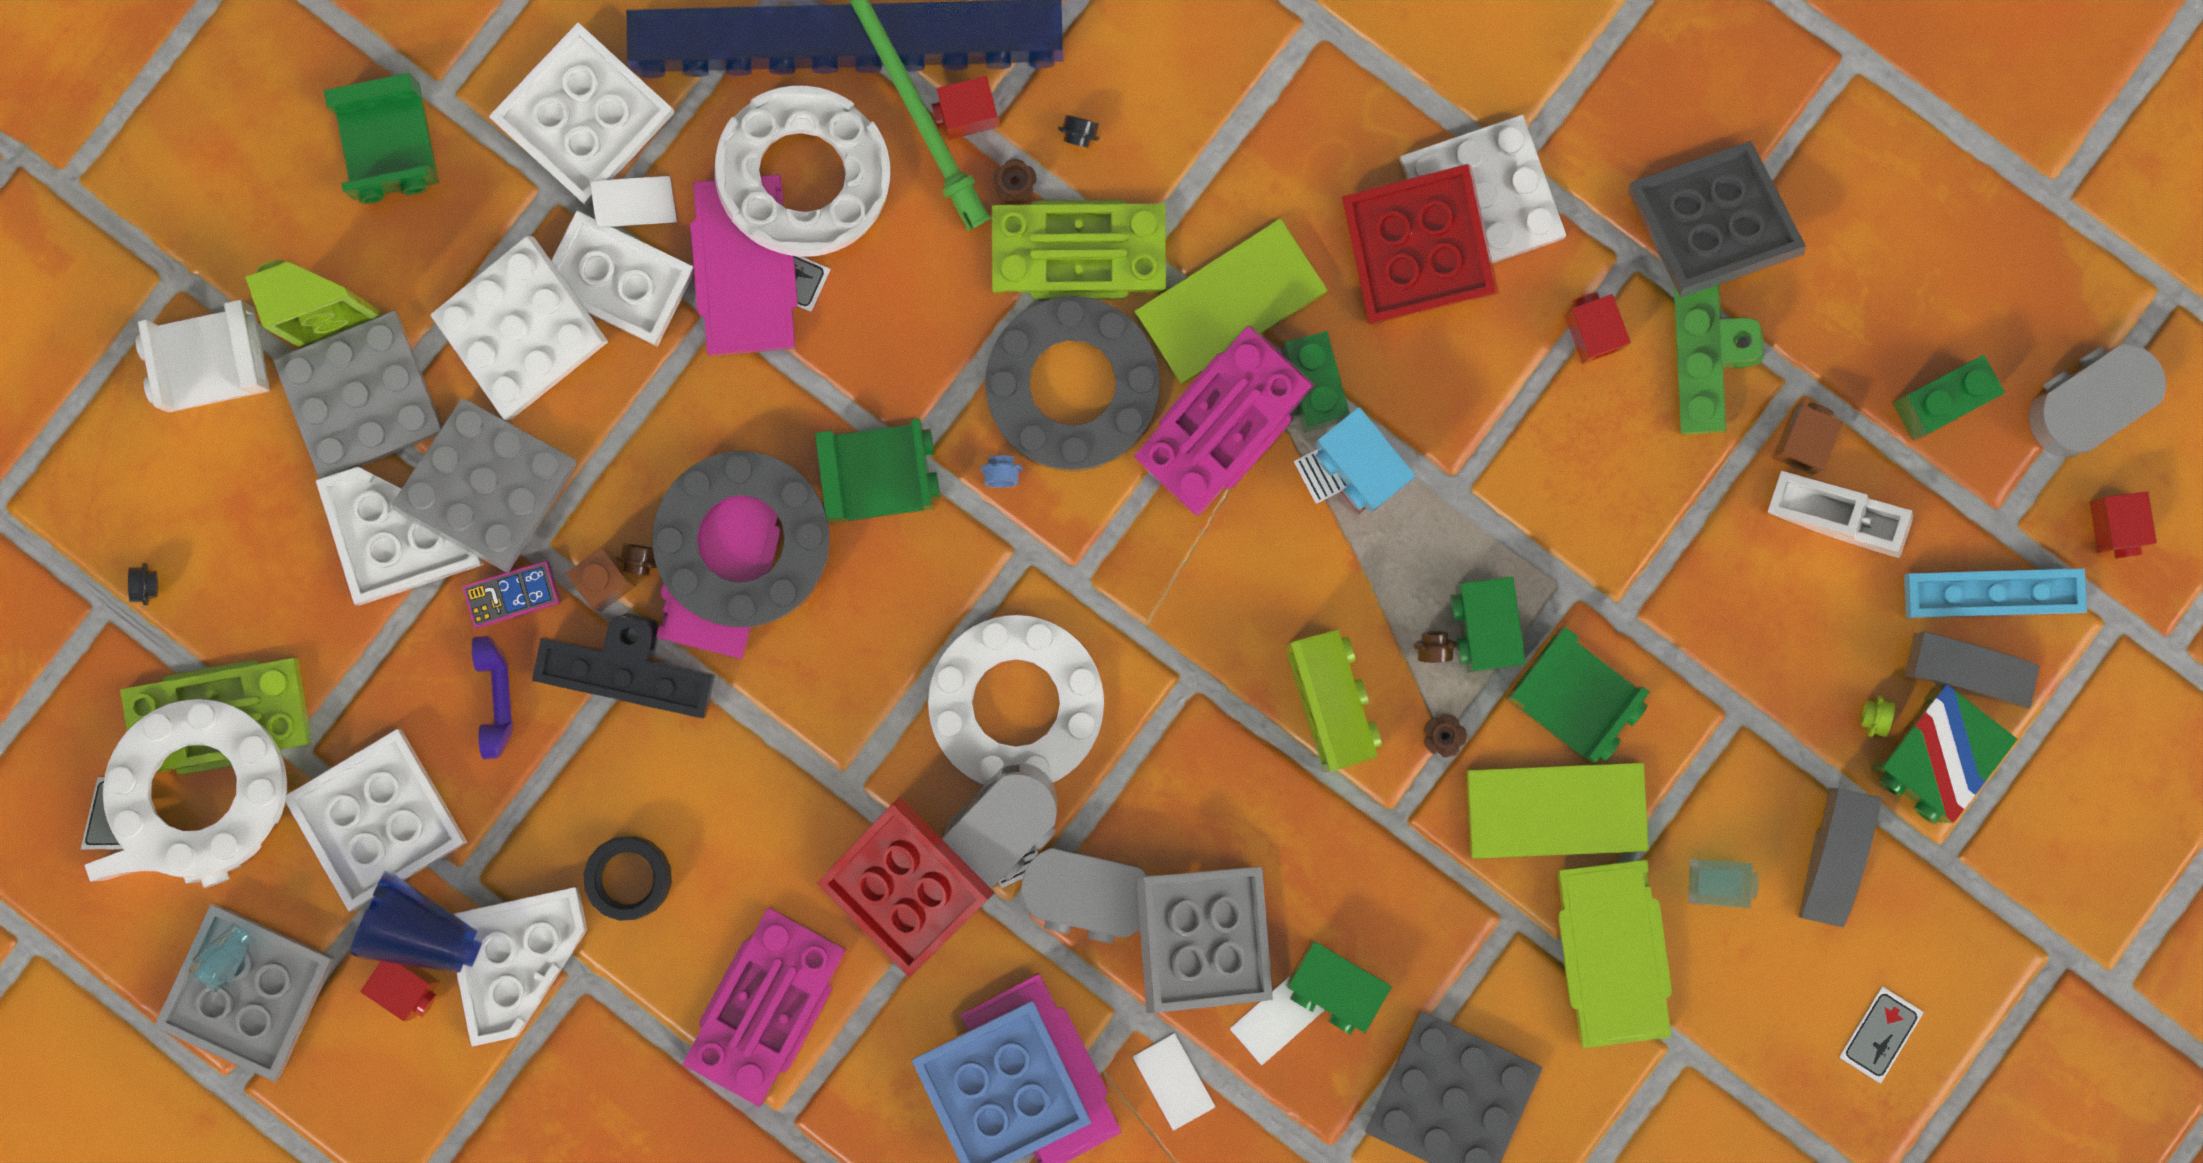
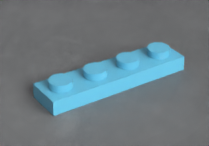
M2085 568L1909 573L1904 575L1906 618L2078 614L2087 612Z

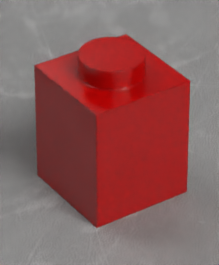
M987 75L936 88L940 102L932 103L931 105L937 128L946 127L949 140L999 127Z
M1598 292L1582 296L1573 301L1575 307L1571 308L1565 315L1582 364L1621 351L1631 343L1613 294L1602 298L1599 297Z
M2148 491L2103 497L2089 502L2098 553L2114 551L2115 559L2143 555L2141 547L2157 543Z
M393 952L384 955L360 992L405 1022L414 1019L417 1015L423 1017L437 999L438 995L433 991L440 981L399 953Z

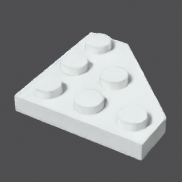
M355 467L316 480L354 605L360 606L484 565L483 560L395 512L391 504L401 491V488L362 468Z
M579 887L445 916L471 1047L519 1036L587 931Z

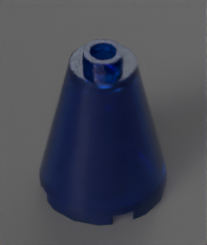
M384 871L373 893L374 897L360 922L349 954L362 959L457 973L461 972L463 965L472 968L482 946V942L475 940L478 931L397 875Z

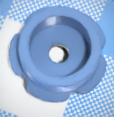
M998 455L989 457L988 464L981 466L980 471L984 474L985 486L1005 488L1019 484V472H1023V467L1019 464L1014 465V457Z

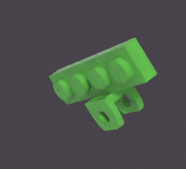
M1720 284L1681 298L1674 286L1681 434L1727 432L1724 369L1745 368L1761 363L1764 360L1763 330L1759 322L1754 319H1721ZM1748 337L1752 339L1748 347H1737V343L1741 338Z

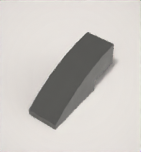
M1920 632L1913 635L1904 676L1938 685L1948 684L1958 692L2028 709L2031 707L2040 666L1977 645L1928 632Z
M1829 788L1821 831H1816L1799 918L1840 927L1845 926L1865 869L1882 798L1840 788Z

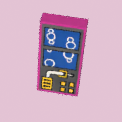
M548 561L462 586L475 629L561 604Z

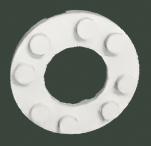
M781 87L751 99L750 104L729 120L717 146L715 183L721 204L727 215L739 230L751 240L781 254L801 257L819 256L838 251L852 244L874 224L884 206L889 189L891 171L889 154L884 139L874 122H870L860 111L853 107L854 103L847 98L818 87ZM804 133L818 136L831 144L842 158L846 174L844 186L830 204L819 210L807 212L786 209L777 203L762 186L759 172L761 158L772 143L785 135Z
M1010 615L996 617L973 626L961 634L947 648L940 658L931 679L928 708L931 727L940 748L950 762L969 778L985 785L1004 765L1026 763L1041 769L1054 783L1075 769L1093 747L1103 719L1104 695L1101 679L1094 661L1076 638L1063 628L1049 621L1031 616ZM1018 659L1035 663L1048 672L1057 686L1060 706L1057 720L1047 735L1033 744L1014 747L1000 744L983 732L975 719L973 698L976 685L986 671L1000 662Z
M204 699L184 700L165 705L136 722L114 749L108 762L103 783V803L106 818L112 833L122 848L146 867L181 878H203L221 874L239 866L252 857L262 847V842L269 835L274 824H278L287 793V777L283 757L269 732L247 713L222 702ZM207 745L219 750L230 760L237 776L236 796L230 810L216 824L202 830L181 831L170 827L157 815L151 800L153 777L162 766L164 760L172 752L186 746Z

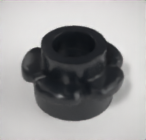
M1066 115L1063 127L1058 126V130L1065 133L1063 141L1088 148L1090 140L1099 141L1100 138L1096 136L1099 123Z
M142 563V567H129L128 569L129 602H143V606H148L149 598L158 597L157 571H149L147 563Z

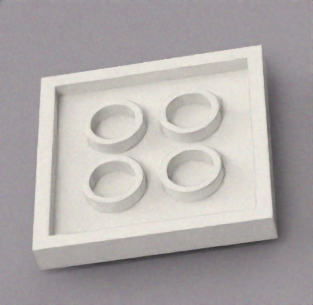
M577 23L489 117L587 207L592 202L590 181L612 180L675 112L673 108L582 25Z
M1523 115L1402 155L1399 158L1406 180L1465 164L1472 166L1492 263L1563 240L1567 236Z
M533 236L523 238L430 314L504 420H512L608 343V340Z
M396 729L286 795L285 802L348 911L356 910L467 843L402 729Z

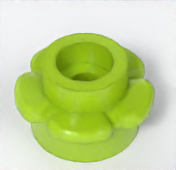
M1878 695L1874 702L1868 700L1865 702L1860 726L1867 727L1869 737H1873L1874 734L1884 737L1888 735L1894 718L1895 703L1883 700V695Z

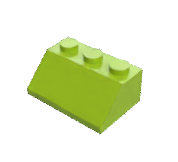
M283 260L266 262L257 267V273L245 277L263 328L300 348L382 316L380 310L347 288L288 261L285 263Z
M1339 630L1289 643L1285 649L1323 772H1333L1378 757L1376 748L1382 746V742L1375 721L1367 723L1362 706L1369 704L1368 696L1362 679L1354 681L1349 664L1356 662L1349 637L1341 638Z

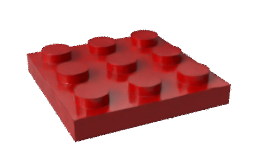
M1470 164L1342 196L1369 324L1373 325L1499 294L1472 166Z
M901 797L891 804L817 882L823 891L909 978L995 893Z

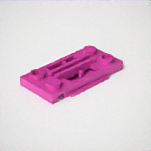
M780 174L760 176L762 186L767 193L784 207L783 185ZM715 180L693 182L696 220L692 221L690 225L697 312L705 320L707 354L711 357L796 349L793 309L796 308L798 300L794 256L769 250L741 232L732 222L721 204Z
M1247 326L1224 353H1219L1212 359L1160 419V427L1134 457L1196 516L1201 515L1224 488L1231 489L1235 487L1292 422L1290 413L1313 389L1315 384L1252 326Z
M747 496L727 498L712 507L705 516L698 535L700 555L709 570L722 579L738 583L756 580L770 572L781 535V530L778 527L779 517L774 509L762 500ZM663 582L661 597L666 601L663 609L662 624L658 628L656 638L744 659L752 627H727L700 618L683 607L673 597Z
M768 907L751 939L741 944L699 1021L702 1029L682 1065L760 1107L779 1072H786L794 1061L831 993L832 987L829 981L847 949L777 910Z
M1037 973L962 1013L960 1016L967 1030L970 1031L1034 1000L1092 1121L1091 1124L1033 1152L1038 1163H1066L1122 1133V1130L1105 1099L1107 1088L1068 1013L1063 1007H1057L1040 973Z

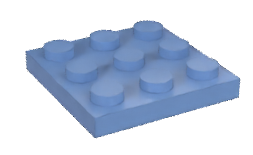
M1034 1000L912 1059V1063L960 1163H1011L1092 1122Z

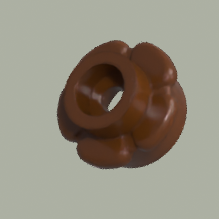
M1018 159L1008 160L994 174V184L998 186L997 192L1000 197L1007 201H1013L1014 199L1019 201L1026 200L1032 195L1034 191L1033 185L1037 181L1034 169ZM1014 177L1019 179V183L1016 185L1011 183V179Z
M623 544L621 556L616 557L617 561L624 563L623 571L628 573L649 575L650 568H657L652 547Z
M1430 631L1422 633V640L1417 641L1413 645L1415 649H1418V661L1438 663L1453 660V648L1457 647V642L1448 639V632Z
M1443 714L1438 719L1435 717L1431 718L1424 727V733L1426 734L1424 744L1432 754L1438 753L1444 758L1453 757L1459 753L1460 746L1466 743V729L1460 726L1459 719L1453 715ZM1442 732H1447L1449 734V738L1447 740H1443L1441 738Z

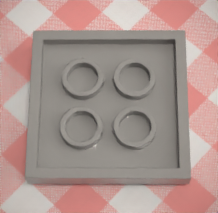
M395 311L273 359L319 479L355 467L360 468L436 437L443 427L401 318Z
M461 398L391 506L395 512L508 573L576 468L577 463L576 459L468 400Z
M1262 867L1136 877L1146 1013L1273 1000Z
M211 904L154 1027L269 1080L278 1081L334 963L335 957L218 904Z

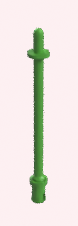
M849 0L945 178L943 184L945 189L942 190L945 198L950 196L967 231L990 220L991 216L988 215L972 185L976 182L972 174L968 176L966 172L959 170L869 0Z

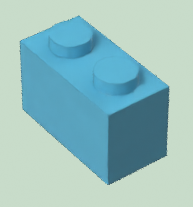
M1360 407L1318 439L1314 445L1319 451L1315 458L1330 476L1337 473L1347 485L1343 492L1356 509L1361 510L1365 507L1370 514L1416 477Z

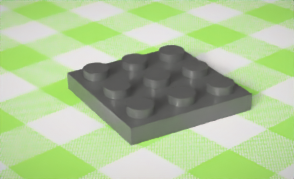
M1752 141L1629 183L1628 193L1680 298L1804 255L1806 245Z
M1419 1010L1365 1132L1429 1163H1500L1543 1067Z

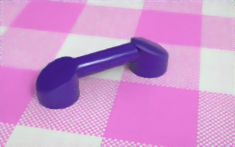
M481 636L474 637L472 640L473 664L477 672H491L494 723L481 724L479 727V748L481 756L485 760L495 759L502 755L510 740L513 722L507 660L491 637Z

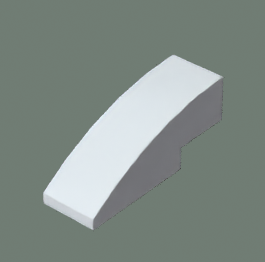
M1784 471L1780 473L1768 509V514L1896 558L1901 557L1913 520L1912 510L1869 499L1867 494Z

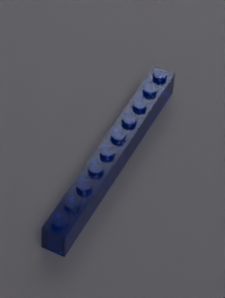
M1062 0L871 4L906 71L909 72L924 70L925 65H942V68L946 70H964L968 68V64H985L989 69H1007L1011 67V63L1029 62V66L1033 68L1053 67L1055 62H1064ZM851 4L626 10L627 62L634 72H639V75L645 78H661L666 75V72L683 71V75L689 77H703L709 75L710 70H726L728 75L746 76L752 74V69H769V72L772 74L788 75L795 73V68H812V71L815 73L831 74L838 72V67H856V71L873 73L881 71L882 66H884Z

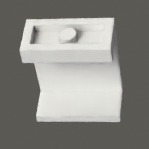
M242 300L224 303L225 311L163 325H156L148 320L138 321L140 335L136 336L135 342L140 358L146 363L148 377L144 378L143 384L148 401L153 403L154 407L169 413L270 391L255 308Z

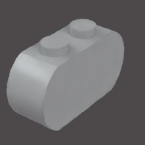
M2128 344L2119 345L2107 351L2102 346H2099L2078 360L2082 367L2071 375L2066 370H2063L2044 382L2042 385L2047 391L2033 400L2029 412L2030 428L2037 442L2050 453L2063 457H2074L2080 453L2089 452L2159 405L2165 395L2166 379L2162 366L2150 352L2141 347Z
M1026 763L1006 764L944 826L941 839L990 888L994 887L1002 877L1010 880L1024 865L1025 860L1022 857L1033 846L1037 850L1042 848L1056 831L1053 828L1056 822L1058 803L1055 786L1045 772L1033 765Z
M1049 848L1038 854L1027 866L1022 879V895L1032 915L1037 919L1045 920V929L1070 934L1071 926L1089 930L1087 935L1089 939L1113 944L1114 936L1125 938L1140 930L1136 877L1147 875L1138 866L1058 848Z

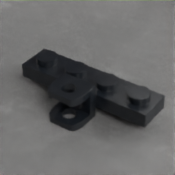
M626 613L616 616L610 622L603 649L542 637L540 639L532 681L704 719L707 716L715 674L653 661L658 638H656L658 632L656 620ZM630 628H633L637 633V640L635 642L629 638L628 632Z

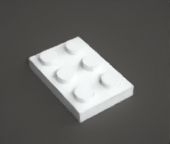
M576 211L552 259V263L588 314L658 347L694 275L693 266L612 227L597 228L595 219L579 211Z

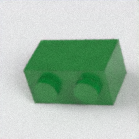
M1328 331L1286 341L1282 348V354L1315 384L1313 389L1297 406L1303 432L1307 433L1337 425L1350 413Z
M1983 354L1892 403L1911 438L1916 440L2003 395L2005 391Z
M1513 576L1460 583L1455 586L1456 594L1450 595V606L1453 620H1460L1462 638H1456V649L1459 663L1467 665V673L1526 664Z
M1312 939L1285 984L1287 988L1294 991L1290 997L1292 1001L1311 1012L1318 1005L1332 1014L1328 1022L1350 1035L1355 1028L1366 1033L1392 988L1389 984Z

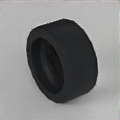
M637 836L613 838L601 844L589 857L583 873L584 890L591 905L604 916L619 921L640 919L656 911L666 900L672 884L671 866L664 852L652 841ZM623 852H633L641 855L649 862L653 870L654 882L651 891L643 900L635 904L624 905L615 902L607 895L602 884V873L605 865L612 857Z

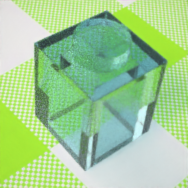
M1690 858L1688 903L1751 908V899H1756L1759 888V878L1757 872H1753V863Z

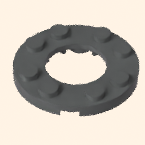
M1076 296L1043 301L1028 308L1013 319L998 337L992 349L985 379L986 396L991 415L1006 441L1027 459L1047 468L1062 471H1083L1101 467L1128 452L1141 439L1152 421L1158 402L1160 386L1158 364L1154 351L1138 325L1119 309L1107 303ZM1067 341L1084 342L1100 350L1111 363L1116 378L1115 393L1107 410L1095 420L1078 426L1059 424L1045 417L1034 404L1029 388L1031 371L1039 356L1052 346Z
M732 451L717 454L696 463L682 473L667 490L659 505L652 534L655 563L662 581L673 597L683 607L700 618L718 625L735 628L766 625L784 618L800 607L816 589L815 587L828 562L831 544L829 521L826 520L825 508L811 484L787 463L766 454L749 451ZM747 496L760 499L774 509L782 522L785 541L781 557L770 572L756 580L738 583L722 579L709 570L700 555L698 535L701 524L712 507L727 498Z

